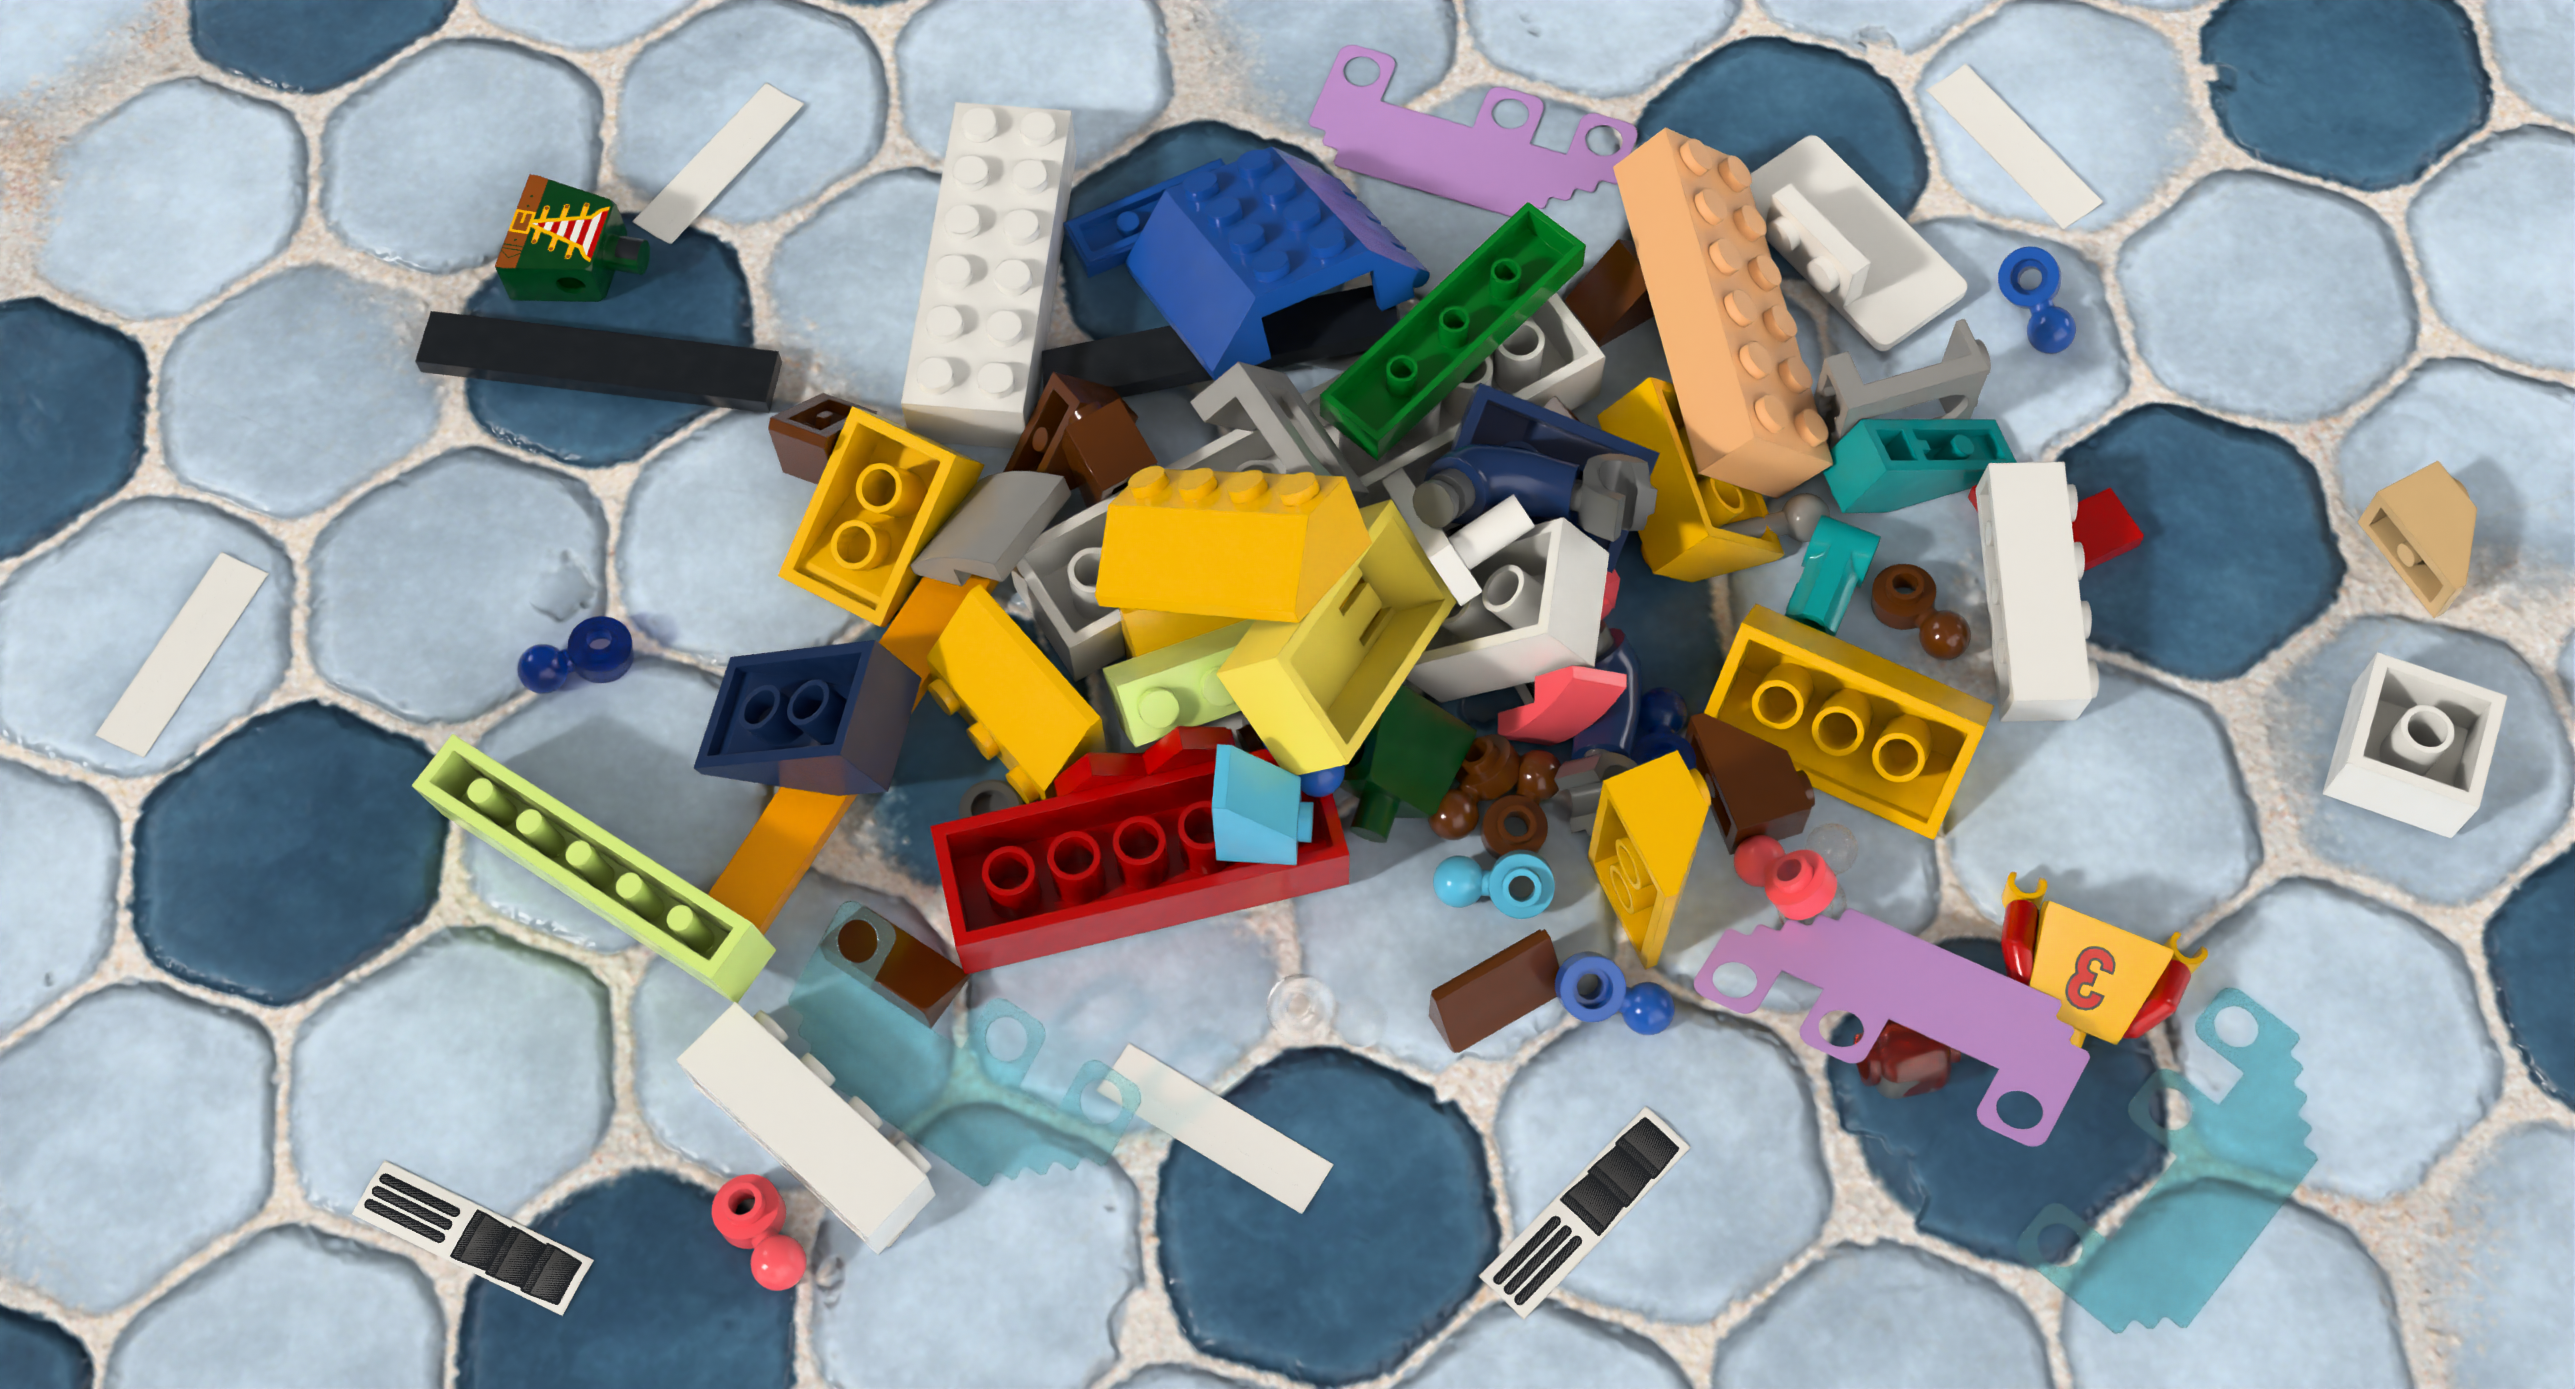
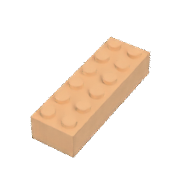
M1665 127L1613 166L1697 471L1699 474L1778 499L1834 463L1827 443L1828 429L1824 420L1818 414L1812 394V376L1802 360L1796 341L1797 326L1792 315L1787 310L1780 288L1782 281L1781 273L1771 258L1765 238L1766 224L1761 214L1757 211L1750 188L1752 183L1751 174L1738 157L1729 156L1704 145L1695 138H1688Z

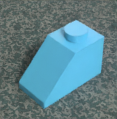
M1217 744L1212 797L1216 860L1297 865L1298 842L1311 843L1314 808L1313 802L1301 801V777L1232 745Z

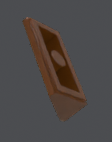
M865 905L829 933L819 945L827 961L930 1029L970 978V974H965L962 968Z
M1540 929L1432 990L1429 1017L1452 1052L1460 1053L1557 997L1555 979L1560 967L1551 937L1545 929L1542 931Z

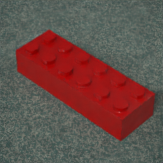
M1267 749L1248 752L1280 767ZM1216 760L932 825L930 828L955 947L964 973L971 974L1348 885L1350 855L1333 793L1324 797H1313L1301 791V801L1314 803L1311 843L1298 842L1297 865L1216 860L1212 818Z

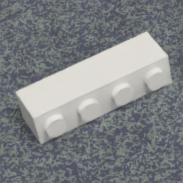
M2065 462L1989 463L1976 487V498L2000 722L2077 720L2092 698L2097 696L2099 674L2096 662L2087 659L2085 639L2089 638L2091 633L2092 615L2089 602L2081 601L2078 580H2081L2084 574L2085 556L2082 543L2074 542L2072 522L2075 521L2078 510L2076 487L2074 484H2067Z
M734 1002L676 1059L688 1079L879 1255L893 1238L936 1195L926 1175L932 1168L930 1163L906 1140L902 1139L894 1146L877 1130L883 1125L882 1120L859 1097L854 1095L846 1103L835 1093L830 1086L836 1079L813 1055L807 1052L799 1060L783 1045L789 1038L788 1035L768 1014L759 1010L752 1017L738 1003Z

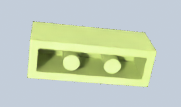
M1247 619L1102 668L1120 728L1135 747L1161 739L1177 726H1199L1241 711L1216 673L1256 619Z

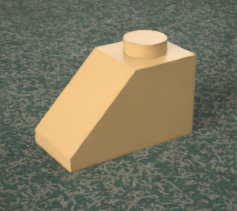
M2436 461L2378 491L2358 520V524L2432 617L2436 618L2444 614L2466 586L2477 507L2470 500L2464 485L2457 479L2452 478L2441 463Z

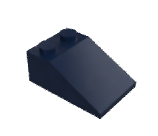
M1482 383L1474 386L1449 450L1450 452L1469 444H1492L1530 450L1580 465L1581 480L1583 479V471L1588 459L1596 455L1610 453L1637 457L1648 462L1649 475L1651 476L1660 454ZM1574 512L1571 524L1609 552L1607 571L1612 573L1629 531L1621 529L1620 537L1614 542L1595 536L1585 531L1581 526L1576 525L1578 512ZM1529 517L1534 525L1548 522L1547 520Z
M876 640L730 657L693 769L703 775L836 796L888 792L922 678Z

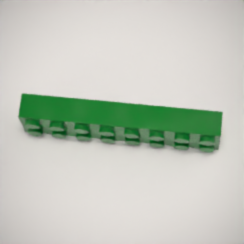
M1527 202L1320 394V416L1376 461L1380 460L1583 267L1586 245Z

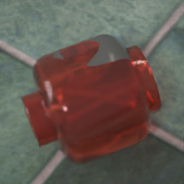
M1889 1019L1867 1057L1863 1061L1856 1063V1066L1865 1086H1875L1878 1092L1886 1098L1900 1099L1943 1089L1950 1080L1952 1064L1959 1063L1961 1060V1052ZM1864 1027L1861 1033L1855 1034L1853 1045L1858 1043L1863 1037Z

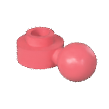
M1754 835L1746 838L1735 851L1734 867L1738 876L1751 886L1765 887L1768 898L1780 913L1789 919L1804 920L1822 912L1835 896L1837 878L1824 859L1814 851L1797 850L1785 854L1781 844L1774 838L1766 835Z
M740 1175L725 1183L717 1192L712 1204V1218L717 1229L730 1244L742 1249H754L750 1262L751 1271L755 1280L761 1286L773 1291H782L796 1285L804 1275L807 1259L803 1247L797 1240L790 1236L779 1234L786 1219V1206L782 1196L768 1179L760 1175ZM755 1199V1204L749 1212L742 1215L736 1214V1209L742 1201Z

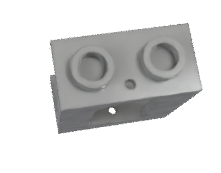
M1966 320L1956 321L1941 363L1871 383L1863 384L1849 351L1825 357L1814 400L1818 414L1822 417L1828 429L1827 443L1829 450L1861 419H1868L1935 399H1939L1946 414L1933 419H1970L1974 408L1978 404V398L1986 377L1990 373L1991 363L1985 344L1980 339H1974Z
M1238 361L1190 401L1205 423L1250 432L1258 428L1289 474L1312 472L1315 475L1346 476L1356 504L1369 494L1364 484L1285 373Z

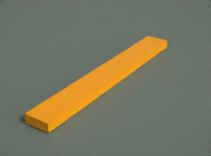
M972 574L961 587L923 576L880 639L879 643L922 678L912 712L928 690L927 686L933 682L926 657L969 591L977 585L981 584L991 595L999 581ZM780 787L707 895L753 923L765 935L858 794L836 796Z

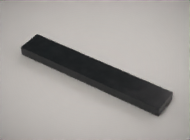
M1373 285L1310 297L1262 317L1271 359L1255 366L1271 369L1368 350L1400 321L1399 304L1381 311L1376 303ZM1171 325L1042 351L1043 391L1053 371L1110 386L1121 398L1213 380Z
M436 311L430 312L415 360L418 368L423 373L770 413L782 365L779 351Z

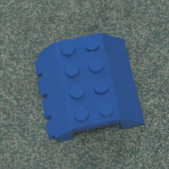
M1272 146L1264 150L1246 152L1237 161L1213 171L1198 172L1190 175L1183 183L1165 190L1125 261L1129 274L1214 381L1238 361L1255 366L1271 359L1262 317L1369 272L1377 306L1381 311H1384L1414 298L1413 288L1422 287L1430 277V272L1411 253L1406 251V247L1385 226L1381 225V221L1361 201L1357 200V196L1340 179L1325 173L1320 167Z

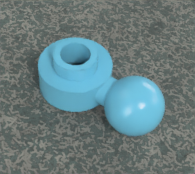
M1514 850L1502 855L1495 862L1491 870L1482 869L1475 860L1467 856H1451L1438 865L1433 876L1434 891L1438 898L1446 905L1463 908L1474 904L1481 896H1490L1497 909L1505 915L1516 919H1527L1542 913L1552 901L1555 890L1554 875L1550 865L1542 856L1529 850ZM1517 876L1529 877L1535 885L1534 890L1526 897L1515 896L1509 889L1511 880Z

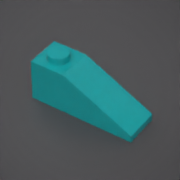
M1861 419L1830 450L1834 464L1823 470V473L1831 488V493L1843 514L1888 513L1971 489L1979 483L1989 463H2017L1995 419Z

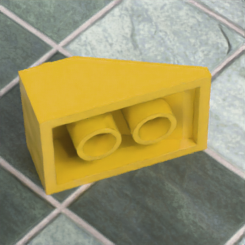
M852 406L778 576L879 627L885 628L921 577L914 574L910 567L911 563L975 486L984 468V464L890 419Z

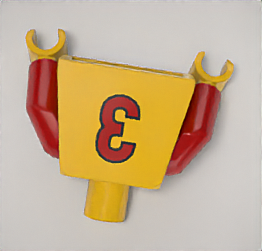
M2017 872L2009 874L2002 893L2005 915L2000 942L2007 977L2060 1000L2062 1006L2056 1017L2058 1020L2073 1027L2074 1033L2070 1038L2072 1045L2082 1048L2087 1034L2117 1045L2121 1038L2138 1039L2175 1013L2191 979V974L2208 956V951L2205 947L2201 946L2192 958L2183 956L2177 948L2176 943L2181 937L2180 932H2174L2164 945H2160L2055 902L2044 901L2042 904L2048 887L2047 881L2044 878L2039 877L2034 893H2024L2015 885Z

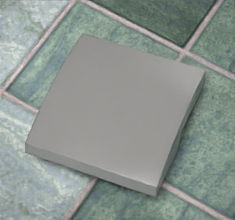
M1009 471L996 473L980 479L911 563L910 567L914 574L961 587L972 574L1003 582L1072 495L1065 478L1041 472Z

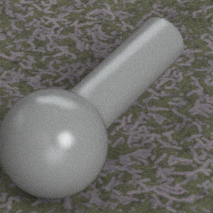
M1802 493L1790 498L1783 506L1782 511L1767 514L1765 519L1762 517L1749 518L1724 524L1720 529L1759 539L1765 533L1766 526H1768L1778 537L1788 535L1796 541L1810 542L1821 515L1830 517V510L1820 497L1810 493Z

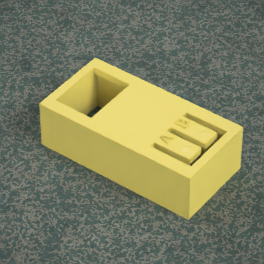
M1392 499L1359 508L1372 544L1300 623L1256 619L1216 673L1280 768L1297 776L1349 764L1457 602L1428 559ZM1362 577L1365 583L1359 584L1344 606L1339 610V607ZM1380 608H1382V610L1380 611L1376 619L1373 621L1369 629L1366 631L1362 639L1359 640V638L1366 630L1370 622L1373 620L1377 612L1380 610Z

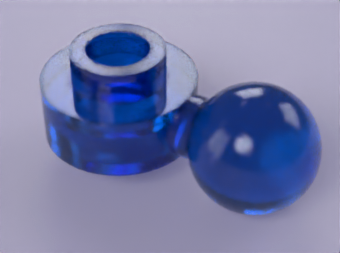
M606 616L588 618L573 629L568 639V648L560 650L549 644H537L526 649L518 660V677L528 690L538 694H548L558 690L566 682L568 674L576 672L583 679L593 683L615 681L624 676L632 666L634 649L631 634L623 623L614 618ZM598 639L610 641V644L603 649L590 647V644Z
M1655 687L1642 695L1638 722L1648 734L1643 736L1632 750L1631 760L1636 762L1638 766L1678 750L1688 770L1696 767L1694 749L1686 739L1676 734L1684 726L1688 715L1686 702L1676 690L1668 687Z

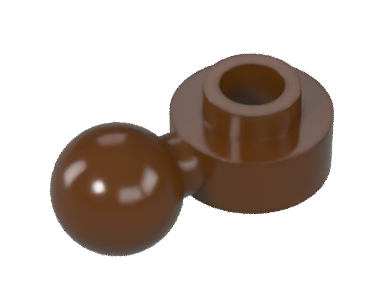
M1896 564L1885 568L1877 575L1872 587L1871 607L1874 615L1881 623L1898 630H1910L1918 627L1920 629L1919 640L1922 648L1929 656L1938 660L1955 659L1962 655L1969 646L1971 631L1967 621L1954 611H1937L1934 608L1936 585L1928 572L1915 565ZM1909 588L1914 592L1909 594H1902L1897 592L1895 589Z
M1489 734L1474 739L1455 776L1460 783L1456 789H1448L1437 813L1427 818L1431 829L1439 837L1454 841L1470 835L1476 828L1479 820L1478 802L1500 797L1518 781L1521 756L1504 736Z
M1532 750L1524 753L1520 757L1519 779L1514 785L1517 790L1516 794L1504 796L1496 800L1488 808L1481 823L1480 835L1485 849L1495 859L1498 860L1502 855L1514 850H1529L1538 853L1544 844L1548 833V822L1539 804L1541 801L1552 798L1560 790L1554 778L1561 763L1552 753L1544 750ZM1510 817L1520 818L1526 824L1527 833L1522 836L1511 835L1505 829L1504 821Z

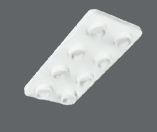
M1813 135L1807 136L1751 173L1752 183L1750 188L1757 211L1761 214L1766 224V240L1875 349L1879 351L1891 349L1965 296L1968 286L1966 280L1821 138Z

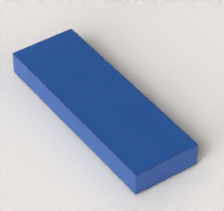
M1222 158L1063 222L1064 234L1087 277H1093L1124 264L1164 191L1183 183L1190 175L1198 172H1210L1225 166Z

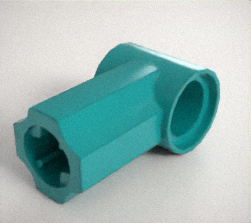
M1822 514L1801 565L1805 568L1786 607L1785 616L1835 637L1855 588H1861L1881 536Z

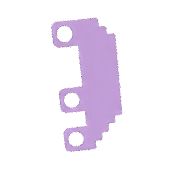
M1347 45L1340 49L1308 121L1311 127L1325 131L1326 134L1322 140L1324 146L1335 148L1338 151L1334 159L1335 166L1512 217L1527 202L1538 209H1543L1548 198L1553 197L1566 201L1571 198L1575 189L1591 193L1595 191L1597 183L1600 181L1618 184L1613 166L1631 154L1637 138V130L1632 124L1604 115L1590 113L1580 119L1567 154L1532 145L1530 142L1543 112V103L1536 96L1505 87H1495L1488 91L1473 127L1385 103L1380 100L1394 70L1395 62L1388 54L1357 45ZM1356 57H1368L1378 64L1380 75L1370 85L1356 86L1348 82L1344 77L1343 69L1345 64ZM1504 99L1518 100L1527 107L1529 112L1528 119L1518 128H1503L1496 124L1492 118L1494 105ZM1601 125L1615 128L1622 136L1623 143L1621 148L1616 153L1607 156L1598 155L1590 151L1586 145L1585 137L1592 128Z
M1851 908L1846 909L1839 920L1831 919L1822 914L1817 915L1812 925H1804L1795 920H1787L1781 930H1774L1759 924L1750 935H1745L1731 928L1726 929L1694 979V988L1699 995L1741 1014L1752 1013L1759 1008L1781 971L1823 989L1800 1027V1037L1807 1045L1846 1063H1859L1863 1061L1890 1019L1998 1068L1996 1076L1978 1106V1120L1985 1127L2026 1146H2039L2046 1142L2090 1059L2088 1051L2071 1044L2070 1038L2074 1033L2073 1027L2057 1019L2056 1015L2062 1006L2059 999ZM1725 963H1742L1753 970L1757 978V985L1753 992L1747 996L1740 998L1728 997L1720 993L1714 986L1713 974L1715 970ZM1842 1010L1850 1012L1862 1022L1864 1027L1863 1037L1852 1046L1839 1047L1832 1045L1820 1034V1020L1824 1015L1832 1011ZM2010 1091H2023L2031 1094L2042 1106L2043 1116L2041 1121L2029 1129H2017L2007 1125L2000 1119L1996 1110L1999 1098Z

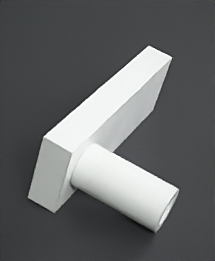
M1403 467L1382 480L1383 485L1428 559L1460 606L1483 592L1470 570L1535 527L1513 494L1448 537L1442 527H1430L1423 523L1416 515L1412 498L1417 488Z

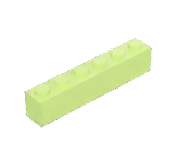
M454 734L449 737L412 784V787L442 815L733 1003L740 1001L776 951L753 923Z

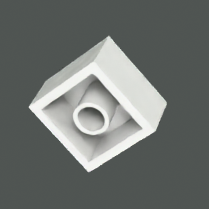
M2377 652L2352 686L2323 795L2452 838L2480 807L2507 695Z

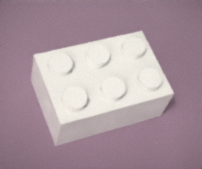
M1564 517L1534 525L1533 529L1470 570L1483 592L1460 606L1458 601L1456 602L1406 679L1442 703L1534 682L1536 676L1572 665L1594 668L1609 552Z

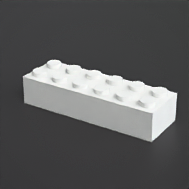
M955 102L901 399L907 428L938 443L1015 449L1037 405L1042 376V351L1046 350L1064 237L1063 222H1066L1077 155L1071 110Z

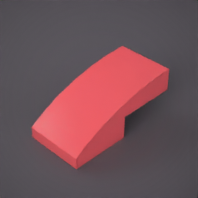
M1572 665L1536 676L1534 703L1498 713V734L1504 736L1507 740L1547 746L1564 742L1584 731L1605 714L1626 689L1627 674Z

